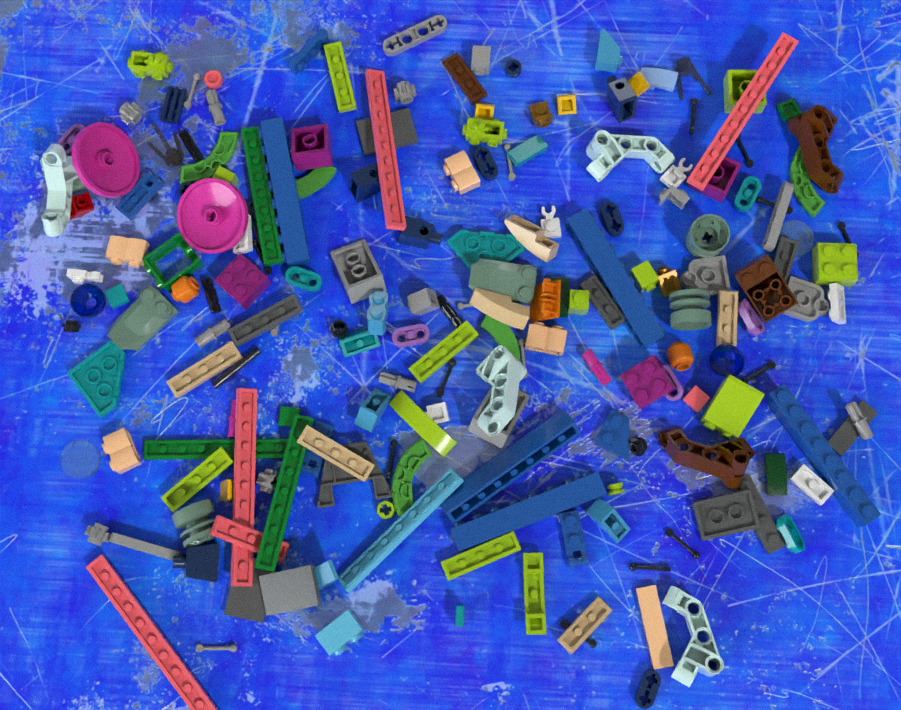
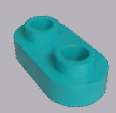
M749 176L742 182L733 202L736 210L747 212L753 206L761 189V182L757 177ZM747 186H752L753 190L748 189ZM740 201H744L746 205H741Z
M292 266L285 273V278L291 286L309 292H317L322 287V279L315 272ZM294 275H299L297 280L292 279ZM316 281V285L311 286L310 282Z
M788 514L779 516L776 527L782 533L787 549L795 554L804 551L805 542L791 516Z

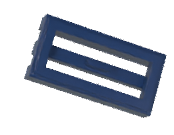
M168 86L160 117L162 122L180 123L187 95L185 88L179 89V87L173 88ZM178 94H181L175 119H172Z

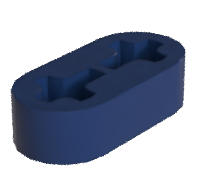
M482 146L476 148L474 151V161L482 177L487 181H493L498 175V167L490 151ZM479 153L485 155V162L479 157ZM486 166H488L490 170H493V174H492V175H490L489 173H486V172H487V167H486Z
M606 202L602 205L600 211L607 233L612 237H618L624 230L622 217L614 202ZM607 207H609L610 210L613 209L612 217H610L609 212L605 213ZM613 221L615 223V226H619L617 232L615 229H611L613 226Z
M647 670L641 676L634 698L635 703L640 708L648 709L655 701L661 683V677L656 671ZM654 674L656 683H651L650 688H647L649 681L646 680V677ZM646 690H648L647 698L650 700L642 705L639 697L640 695L644 696Z

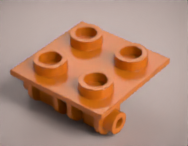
M543 279L541 284L535 285L534 297L530 305V323L560 317L561 280L551 281V279Z

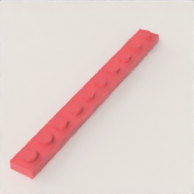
M784 32L781 34L688 177L687 183L701 191L704 190L797 46L798 40Z
M367 69L365 78L386 229L404 231L407 226L384 71Z
M237 388L232 521L254 529L257 389ZM232 544L231 587H251L253 583V552Z
M101 554L87 565L86 569L189 709L219 710L105 555Z

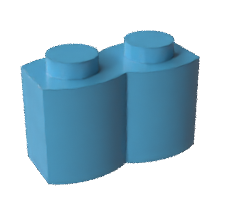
M373 290L369 296V308L367 310L368 333L370 335H384L387 328L386 319L389 314L387 291Z

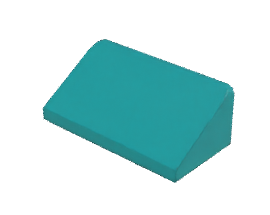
M536 135L508 151L507 155L515 167L518 168L547 151L549 146Z
M368 327L338 338L345 358L381 346L378 336L368 333Z

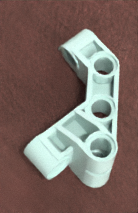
M599 130L586 148L587 155L593 161L586 170L598 182L604 179L624 158L644 159L660 174L675 161L674 155L657 138L649 136L610 134L605 130ZM621 144H625L627 149H624ZM646 145L651 146L653 151L649 150Z
M56 143L51 144L40 159L43 177L48 188L46 210L41 217L45 234L50 237L61 235L70 221L73 180L78 178L73 166L72 156H66L64 148Z
M503 345L497 346L475 369L477 371L476 374L492 386L490 403L480 414L477 421L478 426L489 436H495L500 433L514 417L519 382L527 373L526 367Z
M671 586L662 604L669 606L685 617L691 639L671 677L690 687L697 672L713 677L723 670L724 662L719 655L702 603L683 590ZM688 605H696L698 613L691 614L688 611ZM704 632L708 638L707 642H700L697 634ZM708 661L716 665L715 671L709 668Z

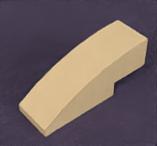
M515 214L505 219L504 223L514 237L536 257L545 262L556 257L559 243L544 237L545 229Z
M475 287L470 299L471 305L501 323L524 330L530 317L529 306L512 302L511 296Z

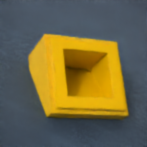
M575 94L556 95L558 115L577 114Z
M477 102L475 117H480L484 120L493 119L495 104Z
M231 479L220 482V501H233L234 481Z

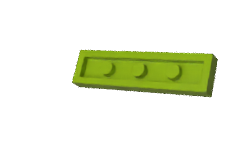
M341 41L323 45L339 113L357 110Z
M466 320L409 367L408 370L422 384L479 337V334Z
M220 447L165 493L161 499L172 512L177 511L234 463V460L223 447Z
M514 531L444 560L441 562V565L449 581L522 549Z

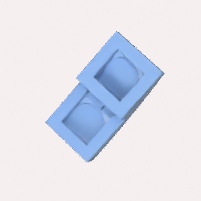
M641 68L640 72H642L651 86L649 89L654 90L657 87L673 92L678 72L659 68Z

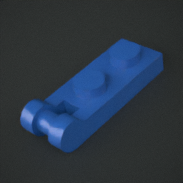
M320 29L288 63L291 72L295 75L305 70L308 62L317 57L321 48L324 47L323 45L330 44L328 32L325 29Z
M148 171L115 208L131 221L149 200L165 186V182L161 178H156V174L152 171ZM148 183L153 184L150 188L147 186Z
M316 421L313 429L332 439L335 426ZM307 448L300 473L312 474V477L319 478L325 459ZM310 461L317 462L316 466H309Z
M578 510L559 513L558 516L569 569L576 568V565L582 564L583 566H588L589 559ZM580 551L581 557L574 558L573 552Z

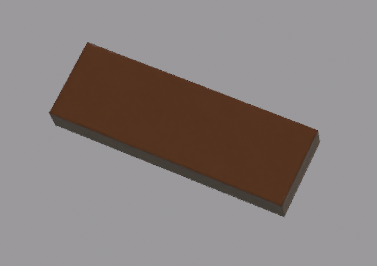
M458 52L442 61L443 66L472 106L487 97V92Z

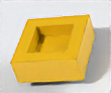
M642 72L636 73L627 80L637 97L651 87Z

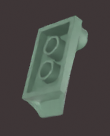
M480 258V260L471 264L468 286L473 292L476 287L511 296L514 303L531 305L535 292L537 267Z
M153 285L146 287L142 290L140 297L111 325L107 336L121 350L131 349L139 351L179 311Z

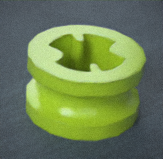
M623 482L607 485L606 489L609 490L608 496L625 493V490L622 489Z
M382 501L377 506V513L383 519H390L395 513V508L391 502ZM383 505H387L388 508L391 507L389 515L381 513L380 510L383 509Z

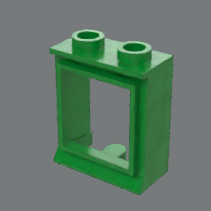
M179 232L142 258L146 264L143 266L149 275L154 274L157 278L154 282L160 289L164 288L167 292H170L171 285L180 277L185 275L189 277L195 271L204 267V264ZM180 247L192 264L167 281L155 264Z

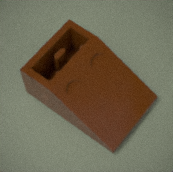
M766 252L732 272L764 323L799 303Z

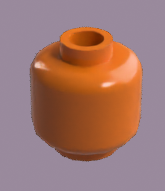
M182 276L171 285V296L177 302L189 303L199 295L200 285L194 277Z
M681 341L673 342L666 351L670 367L677 371L689 369L694 361L690 345L687 343H682Z

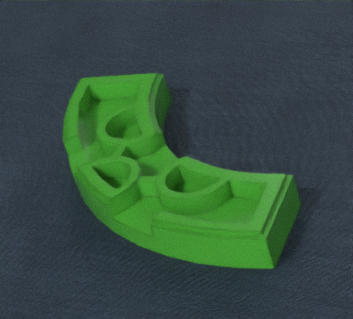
M220 132L218 142L209 157L191 165L181 166L180 184L186 182L193 184L199 180L211 178L219 166L224 168L235 153L239 133Z
M799 146L791 162L790 183L794 184L793 193L800 206L808 215L814 218L826 202L819 197L810 182Z
M332 166L315 168L307 176L296 180L299 199L309 197L316 191L324 188L335 176L337 168ZM273 191L271 192V197H272V198H274V192H273Z
M486 315L480 328L487 331L494 338L498 346H505L520 361V349L511 328Z
M423 438L416 441L404 452L394 471L392 500L398 518L414 504L412 494L414 474L420 465L428 457L432 456Z

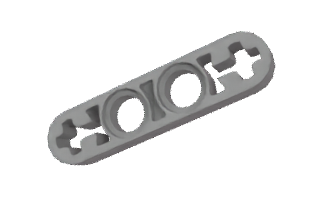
M436 15L387 38L383 42L384 53L390 57L396 56L444 33L447 29L446 18L442 15ZM436 22H439L440 24H442V27H439V25H436ZM422 28L428 30V33L424 36L418 33ZM405 36H410L412 41L404 43L402 39ZM391 44V46H394V49L391 50L388 48V45Z
M784 181L780 187L761 247L766 251L772 252L776 246L794 190L793 183Z
M111 532L109 542L172 561L173 556H184L185 554Z

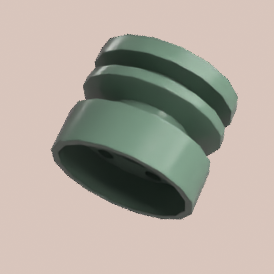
M714 214L702 215L693 222L685 237L686 248L692 256L698 259L716 257L729 242L731 236L730 228L727 222L720 216ZM703 237H705L706 239L709 238L708 243H707L706 240H702V238H703Z
M685 289L670 293L669 301L671 303L669 307L675 310V312L670 314L671 328L692 331L710 327L712 325L711 312L705 310L711 305L709 301L710 292L703 289Z
M210 499L188 505L171 516L176 529L186 528L179 535L180 539H186L182 543L184 548L200 546L215 538V536L209 534L215 518L209 519L215 513Z

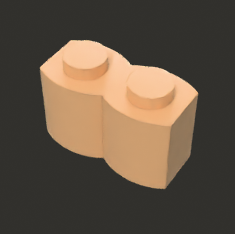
M464 150L444 159L442 167L446 176L450 175L452 178L451 185L454 191H458L462 195L480 186V179Z
M111 235L105 257L114 265L128 263L130 267L139 268L146 265L142 258L148 255L150 244L142 239Z
M541 322L529 324L524 349L562 356L567 331L563 330L564 328L561 326L546 327Z
M121 428L102 437L104 441L102 447L104 452L110 455L109 465L113 471L122 474L142 464L128 429Z

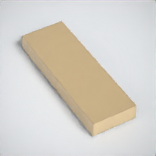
M718 291L716 348L736 349L738 291Z
M597 596L557 641L572 655L613 610Z

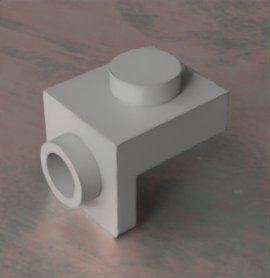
M671 185L668 190L665 188L659 195L660 201L658 205L662 206L668 199L683 210L690 198L685 191Z

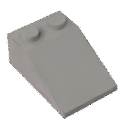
M365 239L330 252L351 304L369 298L373 290L387 291L383 275Z
M491 386L473 416L468 431L502 449L526 406L530 395L518 390L514 417L500 433L495 436H489L478 426L477 421L480 414L490 403Z

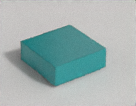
M122 283L104 291L112 309L130 302Z
M464 606L456 607L455 626H464Z

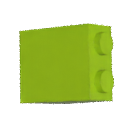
M728 375L721 382L700 421L704 423L703 426L712 431L715 429L727 440L737 439L765 394L736 377Z

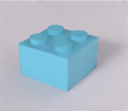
M347 610L317 633L315 637L329 656L334 654L338 656L348 649L347 644L350 641L354 643L364 636L362 632L366 628L352 610Z

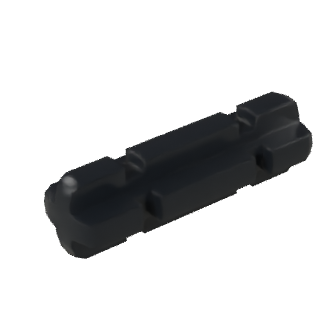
M187 130L181 131L179 136L194 161L197 163L203 160L204 157Z
M211 278L203 279L202 284L208 304L210 305V311L212 314L220 313L221 307L218 303L216 290L213 287V280Z
M444 295L438 296L437 299L442 312L449 321H452L451 324L454 328L457 329L463 324V320L457 315V312L450 303H447Z

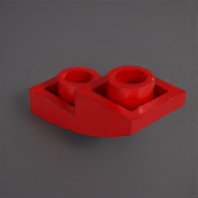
M89 192L72 196L70 220L94 210Z

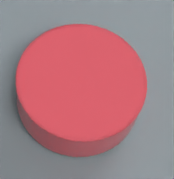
M210 70L205 74L204 82L208 88L218 89L223 84V77L219 71Z

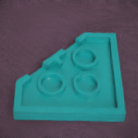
M460 230L447 240L449 247L469 270H471V264L477 262L480 258L511 263L526 251V248L513 234L503 235L495 234L494 232Z
M112 340L67 373L100 418H104L118 407L127 356L126 352L121 350Z

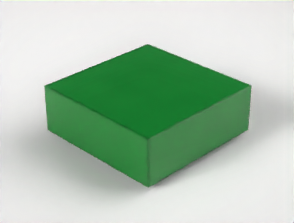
M794 98L779 103L776 106L783 122H787L802 113Z
M281 406L278 426L291 428L295 414L300 415L301 409Z

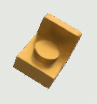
M547 101L529 105L534 128H545L552 124L553 114L550 113Z
M668 266L657 269L658 272L655 273L659 278L658 284L663 297L669 296L672 292L682 290L675 269Z

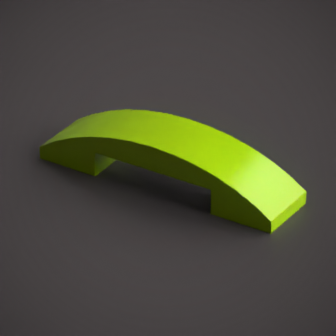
M403 390L389 403L399 416L443 457L457 444Z
M523 553L526 635L547 634L543 553Z

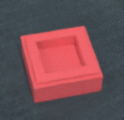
M695 385L682 401L697 413L710 397Z

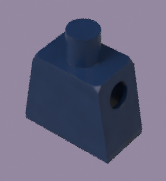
M615 75L610 76L606 80L608 84L607 100L618 123H621L636 116L638 97L626 78L617 79Z
M372 164L350 173L348 189L357 203L381 191L377 164Z
M405 216L407 227L404 231L400 230L398 244L427 249L429 243L440 245L443 234L432 232L434 226L432 223Z
M220 544L186 548L185 556H173L172 568H184V577L216 583L218 582Z

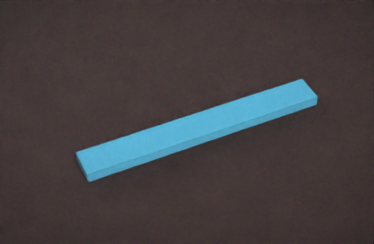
M450 468L339 576L338 581L343 588L350 593L464 480Z

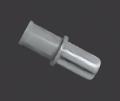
M207 90L208 109L212 113L214 124L221 126L226 123L222 111L223 106L219 102L216 90Z
M224 319L213 327H208V330L195 337L194 340L202 348L210 341L217 340V337L230 329L231 325L227 319Z
M381 372L378 379L380 383L393 386L396 390L400 388L412 393L415 392L417 381L386 372Z
M853 401L845 405L853 421L852 425L856 426L861 439L866 440L874 436L866 421L867 417L863 416L857 403Z

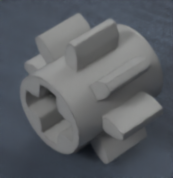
M408 81L399 82L396 85L397 88L393 89L396 101L400 100L401 104L411 103L414 100L413 97L417 96L414 84L410 85Z
M134 101L131 104L126 102L119 109L121 114L119 117L127 125L130 123L137 124L142 118V109Z
M266 468L265 473H259L256 481L260 486L259 490L273 494L279 472Z
M97 522L94 523V526L88 525L85 531V535L89 536L87 541L99 546L103 542L108 543L111 535L107 532L109 527Z

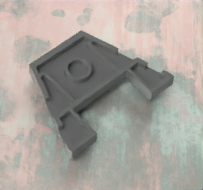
M360 442L342 445L375 465L367 480H373L375 499L391 498L392 491L368 443ZM325 459L317 509L335 506L333 485L362 480Z

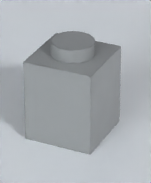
M473 45L471 72L478 76L489 75L491 46Z
M425 288L407 296L408 308L412 314L421 316L440 308L435 290Z

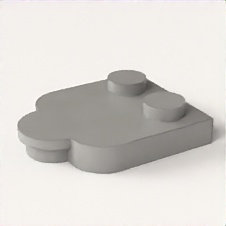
M725 255L691 261L688 271L682 273L680 277L681 286L685 289L707 290L710 292V296L718 295L719 290L731 291Z
M793 276L788 277L787 285L799 303L781 314L805 322H812L819 316L827 314L829 303L824 299L822 287Z

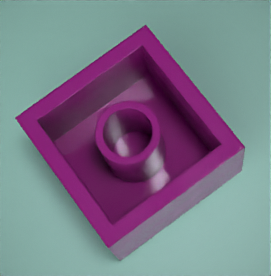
M328 124L291 129V156L296 171L333 166L332 137Z
M725 156L703 191L691 184L688 187L722 203L742 164Z
M241 253L214 280L225 293L245 310L271 284L269 278Z
M652 355L620 375L639 409L646 408L677 389L656 355Z

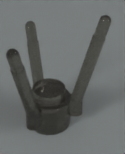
M683 57L676 62L678 68L674 71L678 72L677 83L680 100H683L681 74L683 76L691 74L695 81L698 80L710 96V90L695 69L690 58Z
M154 122L152 125L167 149L165 152L166 156L151 142H148V145L165 161L167 166L176 167L184 161L183 157L185 155L182 152L177 133H173L177 147L176 150L175 148H170L162 132Z

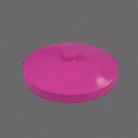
M104 122L88 125L76 135L72 145V162L81 182L91 192L105 198H116L130 192L136 185L140 174L139 156L131 139L118 127Z
M206 178L193 183L183 193L178 204L177 223L179 231L184 240L197 251L219 254L232 249L241 241L248 225V207L243 195L234 185L221 179Z

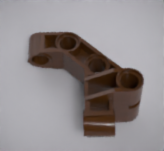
M815 105L787 122V128L799 141L810 179L825 192L835 194L839 191L845 176L832 163L827 143L838 118L825 106Z
M678 427L660 431L658 434L660 444L675 463L718 477L727 487L732 489L740 486L749 461L755 455V451L745 438L731 439L716 445L706 446L689 440Z

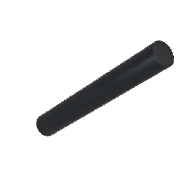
M257 347L217 378L212 385L216 389L261 354Z

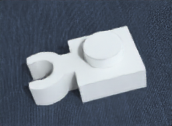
M685 158L679 161L678 168L672 165L661 176L660 181L668 188L671 185L678 188L687 178L685 174L691 171L692 164L687 168L683 166Z
M555 206L551 207V213H546L545 207H542L541 215L545 219L540 220V226L545 229L544 237L548 239L561 238L559 218H554Z
M68 268L66 274L75 284H84V282L91 281L103 283L104 275H101V272H88L87 270Z
M446 402L426 406L427 412L425 413L436 424L450 421Z

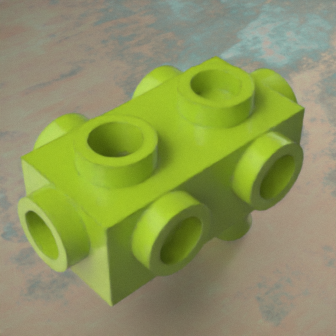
M132 51L131 58H128V68L137 78H145L146 75L152 76L155 80H163V77L168 78L169 73L173 72V62H171L168 55L162 52Z
M480 117L468 118L467 124H463L462 135H465L466 141H469L471 145H479L482 142L487 143L489 147H497L498 144L502 145V140H506L507 129H504V122L498 119L484 120Z

